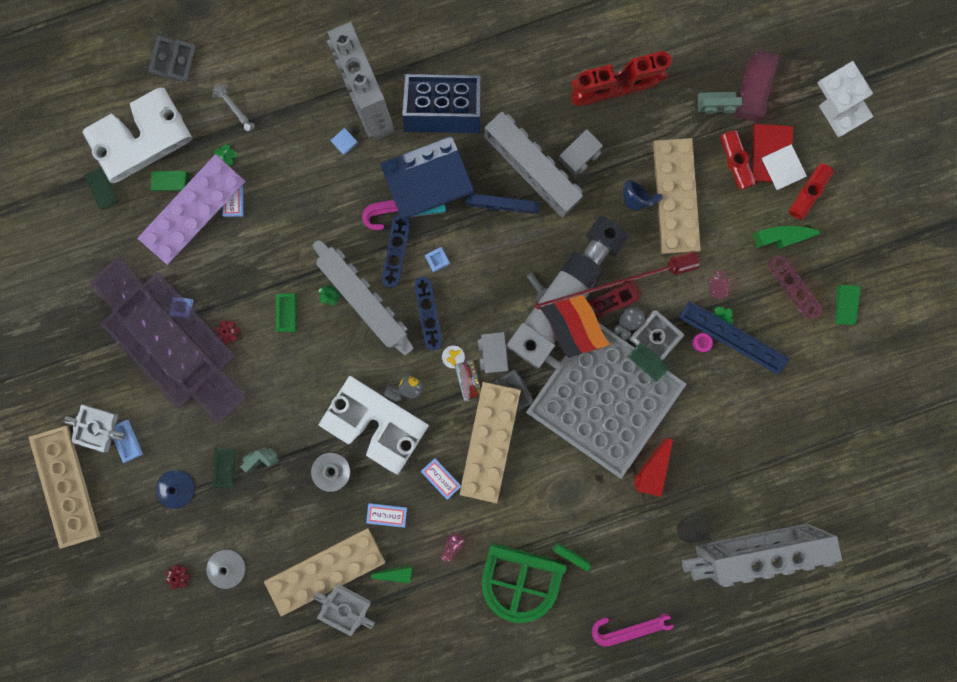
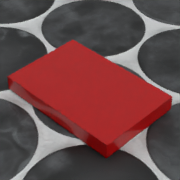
M755 124L753 126L751 172L755 182L773 183L762 158L792 144L793 126Z

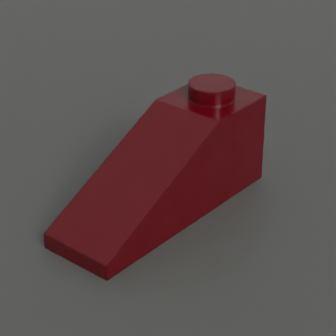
M632 280L618 284L587 302L593 309L596 318H599L638 301L642 292L636 281Z

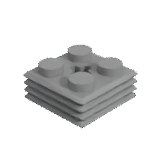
M655 310L644 320V323L631 335L629 340L654 362L661 363L682 339L684 334ZM653 333H654V334H656V333H659V334H660V335L658 336V338L660 339L659 341H658V340H656V341L653 340V335H652Z

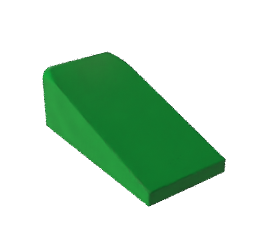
M187 171L151 172L150 190L181 192L190 182V173Z
M840 285L836 287L835 324L856 325L860 286Z
M413 565L373 571L371 578L410 583Z

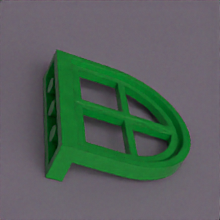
M490 543L482 575V591L486 603L496 615L504 620L514 623H527L537 620L545 615L553 606L567 565L563 561ZM497 558L521 564L516 585L492 579ZM528 566L552 572L547 593L523 587ZM491 583L515 589L510 610L497 601L493 594ZM522 592L545 597L534 609L517 612Z

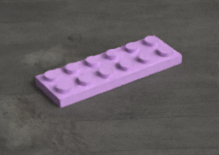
M215 154L137 239L168 265L246 181Z

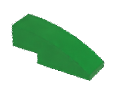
M780 226L764 229L752 235L757 248L775 242L777 249L819 235L820 232L808 227Z

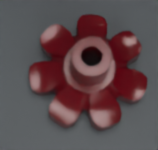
M225 320L221 321V327L217 326L215 328V332L219 333L216 336L217 340H223V343L227 345L231 343V340L236 342L238 337L235 334L240 333V328L235 327L236 323L234 321H229V323Z
M179 564L173 565L172 570L168 569L165 573L168 576L165 579L166 584L172 583L171 589L176 590L179 586L180 588L186 587V581L190 580V574H185L187 568L185 566L180 568Z

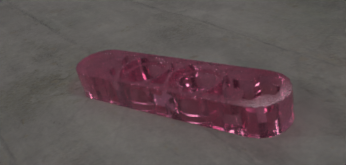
M781 255L772 257L768 262L769 270L803 316L808 319L819 317L822 313L821 305L788 260ZM775 261H781L780 267L775 268ZM785 269L788 270V271L782 273L781 275L779 274L780 272H782V270H785ZM787 274L792 275L794 278V282L791 285L785 283L784 278ZM798 290L804 291L805 298L803 300L797 299L796 292ZM808 300H810V302L807 303L808 305H802V303H805ZM809 307H815L814 313L809 314Z

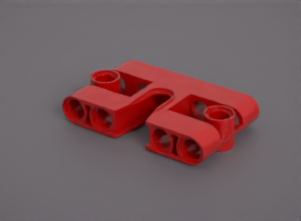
M659 51L632 58L625 68L617 73H613L612 64L579 73L577 79L571 82L573 87L571 101L576 106H584L653 88L660 81L668 77L666 71L671 64V56L665 51ZM602 90L603 93L598 94L595 91Z

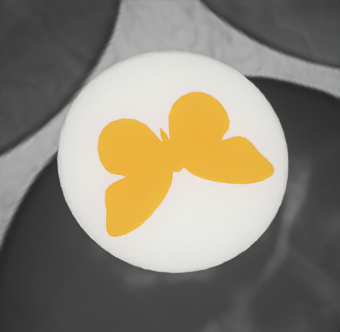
M449 346L442 354L443 363L449 368H455V364L462 363L465 359L463 350L458 346Z

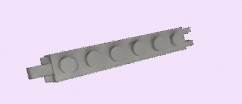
M314 241L313 248L320 256L317 259L316 265L386 347H395L404 355L411 352L414 348L405 332L408 329L401 321L397 323L394 320L393 316L395 314L388 306L386 308L383 307L380 303L383 300L376 292L371 293L368 289L370 287L369 283L364 278L359 279L356 275L357 269L351 263L347 265L343 260L345 255L339 248L335 250L333 247L328 248L322 241Z

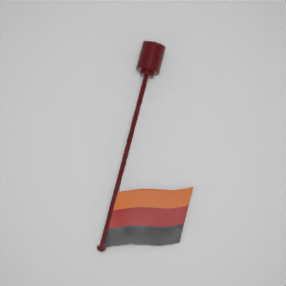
M694 251L673 256L666 267L543 303L537 302L535 308L542 311L551 325L560 348L570 358L611 345L603 335L595 313L585 299L584 294L669 270L674 275L697 270L699 268V259Z

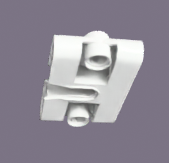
M157 88L130 103L135 123L140 130L139 138L134 139L131 131L113 114L104 117L83 130L82 133L92 149L93 157L100 163L110 183H116L186 145L193 139L182 120L181 114L175 108L165 88ZM174 114L173 119L168 120L169 115ZM107 150L106 156L102 158V153Z
M349 376L337 396L332 400L330 407L318 425L345 443L351 444L365 430L371 420H377L379 427L371 439L366 456L398 475L429 425ZM340 399L346 402V407L343 410L337 408V401ZM408 440L411 442L412 447L409 451L402 449V441Z

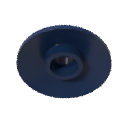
M180 470L164 473L156 484L157 498L168 508L178 509L184 507L194 496L195 486L192 478ZM171 487L176 489L174 494L170 491Z

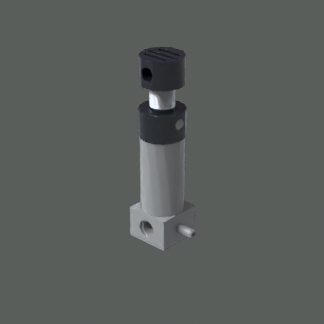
M599 216L586 234L590 245L587 246V249L582 254L575 251L572 252L570 258L564 263L559 274L544 293L539 303L596 287L598 281L604 275V271L599 267L600 263L607 254L612 256L618 254L629 238L628 233L612 220ZM604 233L609 234L611 239L606 238ZM534 308L506 347L535 368H540L544 361L555 369L560 365L559 361L549 355L556 342L551 325L542 311ZM527 341L534 343L533 351L526 349L525 343Z

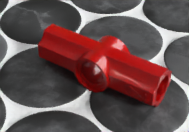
M737 130L721 135L720 140L727 157V166L733 173L738 190L755 185L756 183L748 164L749 156L743 150ZM734 157L740 158L741 164H737L734 161Z
M822 163L818 164L789 208L788 212L791 216L800 220L805 218L816 199L822 195L824 187L834 173L830 166ZM808 188L814 191L813 196L809 194Z

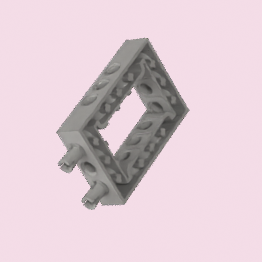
M351 22L328 31L327 33L330 37L327 40L328 46L348 91L352 90L350 92L351 99L368 137H373L376 142L395 134L384 97Z
M807 523L695 545L697 558L682 560V567L685 573L691 571L693 581L711 577L719 585L729 587L738 581L749 583L755 581L754 578L758 577L769 579L779 573L789 575L799 569L809 571L814 570L815 566L819 565L824 567L834 566L835 562L842 561L836 535ZM794 554H799V558L793 561ZM775 558H779V562L773 565L772 562L775 561ZM759 562V566L756 569H752V566Z

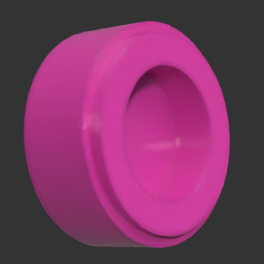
M699 333L694 336L692 345L696 351L706 352L711 349L713 341L710 335Z

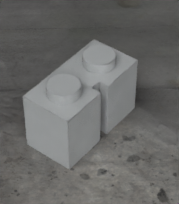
M586 129L559 156L558 161L573 176L577 172L581 174L588 167L587 162L591 159L595 161L601 155L600 150L603 145Z
M504 332L481 335V339H478L479 351L483 350V358H480L481 370L485 369V373L508 371Z

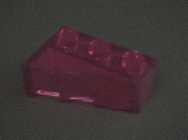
M757 50L746 63L739 97H742V105L736 111L735 118L758 122L765 116L767 112L766 103L771 93L772 82L780 58L779 54Z

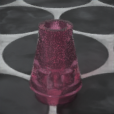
M455 532L448 535L440 556L441 559L450 563L465 546V538Z

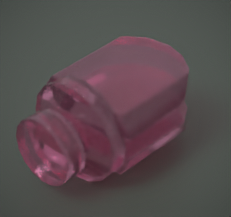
M714 270L716 277H711L710 295L717 299H724L729 294L728 277H724L726 270Z

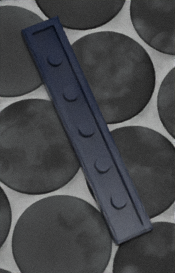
M690 300L679 314L680 319L778 375L789 362V357Z

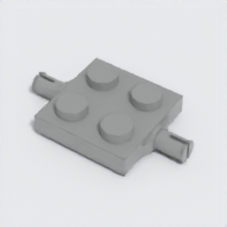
M81 405L76 419L70 416L64 418V424L73 426L72 443L101 452L109 451L113 438L122 441L124 437L121 436H125L124 433L115 431L118 414L95 407Z
M338 583L328 596L316 591L313 599L323 603L317 619L349 636H352L355 629L361 624L370 629L375 624V621L365 617L371 601Z

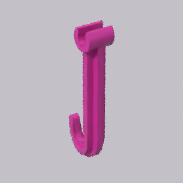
M390 200L368 205L362 214L364 224L372 230L384 229L382 224H371L370 218L375 215L397 212L398 209L395 201Z
M663 613L658 618L602 635L598 632V628L608 623L609 620L605 617L595 622L592 628V636L596 643L606 647L663 629L671 630L674 625L671 622L664 624V621L671 619L669 614Z

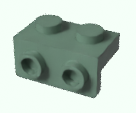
M707 92L698 94V112H705L706 114L716 112L734 113L742 105V97H736V92Z
M265 447L253 453L250 452L243 459L244 463L240 467L245 472L255 469L262 461L269 467L279 461L276 458L278 455L273 449Z

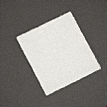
M792 144L762 158L777 190L807 177Z

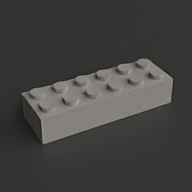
M499 113L485 127V139L563 219L580 202L583 197L581 194L582 190L578 185H572L568 180V175L563 170L559 171L554 166L555 162L551 157L544 156L541 152V147L536 142L532 143L527 138L528 134L525 130L516 127L514 119L509 114Z

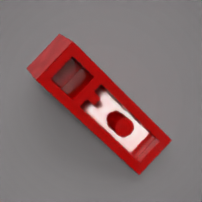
M665 437L639 470L638 475H635L633 485L636 486V491L662 496L673 439Z

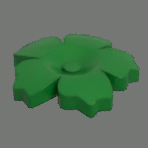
M225 144L221 146V149L216 148L214 150V153L229 166H232L234 163L233 159L237 158V153L231 149L230 145Z
M333 285L321 287L318 291L321 294L320 302L325 304L328 301V305L333 307L337 305V300L340 299L341 293L336 291L337 288Z
M715 307V312L712 314L730 324L734 321L731 318L733 310L727 308L724 311V307Z

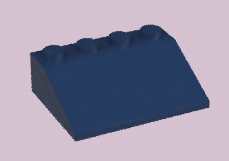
M405 74L402 115L404 132L480 133L481 75Z
M452 136L380 163L402 220L474 193Z

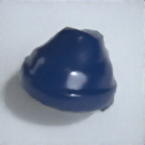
M627 180L624 184V204L633 211H638L644 207H651L654 203L663 200L662 194L650 197L645 189L634 180Z

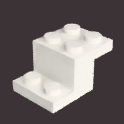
M853 61L818 82L827 98L819 107L838 138L873 117L864 102L873 92Z

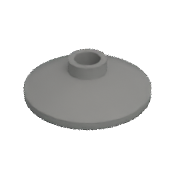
M325 453L319 456L313 463L311 476L317 487L324 491L333 492L341 489L348 482L350 467L343 456L337 453ZM330 468L335 470L334 475L329 474Z
M220 550L209 559L206 568L207 576L216 587L223 589L232 588L239 584L244 577V560L235 551ZM222 567L227 569L226 574L221 572Z

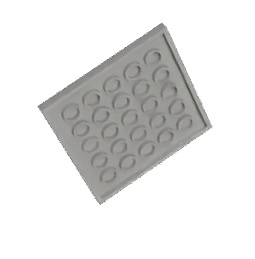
M599 323L603 335L611 345L570 358L565 355L526 413L622 479L684 389L686 383Z

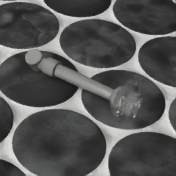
M216 84L212 88V96L214 98H223L239 118V121L244 125L246 131L254 130V124L249 123L247 117L241 113L226 95L228 85Z

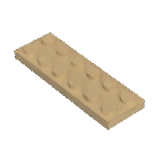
M692 138L654 141L657 194H662L663 200L657 202L661 254L687 253L690 251L700 252Z
M488 382L482 383L460 495L493 503L498 502L521 392L520 389Z
M69 425L29 437L60 549L100 536L75 445L71 442L72 434Z
M366 528L265 580L264 583L280 616H283L314 600L313 597L316 591L324 595L332 591L337 583L344 585L385 564V560L369 528Z

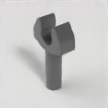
M531 272L526 277L536 289L537 297L535 300L539 302L547 289L543 288L534 273Z

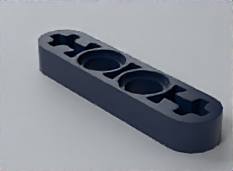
M469 194L466 198V205L528 214H539L540 203L534 201L479 194Z
M400 215L395 216L392 221L382 275L383 284L388 288H395L399 285L410 229V222L407 218L404 219L406 226L403 225L401 230L402 233L405 232V235L394 233V231H399V226L396 222H400ZM394 238H402L403 245L401 247H394ZM391 256L399 257L400 262L398 265H390L389 259ZM388 267L393 270L398 269V273L394 271L393 277L396 279V282L393 281L392 284H389L386 280V277L391 275V271H387Z
M420 277L415 281V292L424 341L428 349L438 350L442 345V337L433 288L428 278ZM421 281L429 284L426 287V293L431 292V296L419 298V294L423 295L422 289L418 288V285H421ZM425 299L432 301V307L428 310L423 309L421 306L422 301ZM427 318H433L436 322L435 326L431 329L425 326ZM438 330L437 334L434 333V337L439 339V343H436V347H433L432 344H428V341L431 340V335H426V331L433 332Z

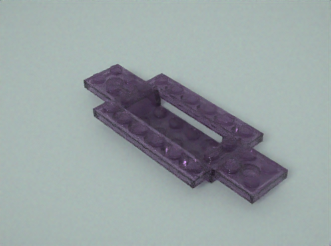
M117 257L89 282L112 307L113 313L100 324L177 409L193 397L210 417L219 424L248 398L222 370L236 357L234 353L161 273L157 272L144 284L120 257ZM155 299L166 309V311L176 320V322L186 331V333L197 343V345L207 355H204V353L194 344V342L184 333V331L174 322V320L163 310V308L155 301Z

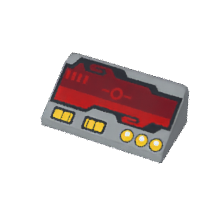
M473 360L455 364L464 402L479 398L481 387Z

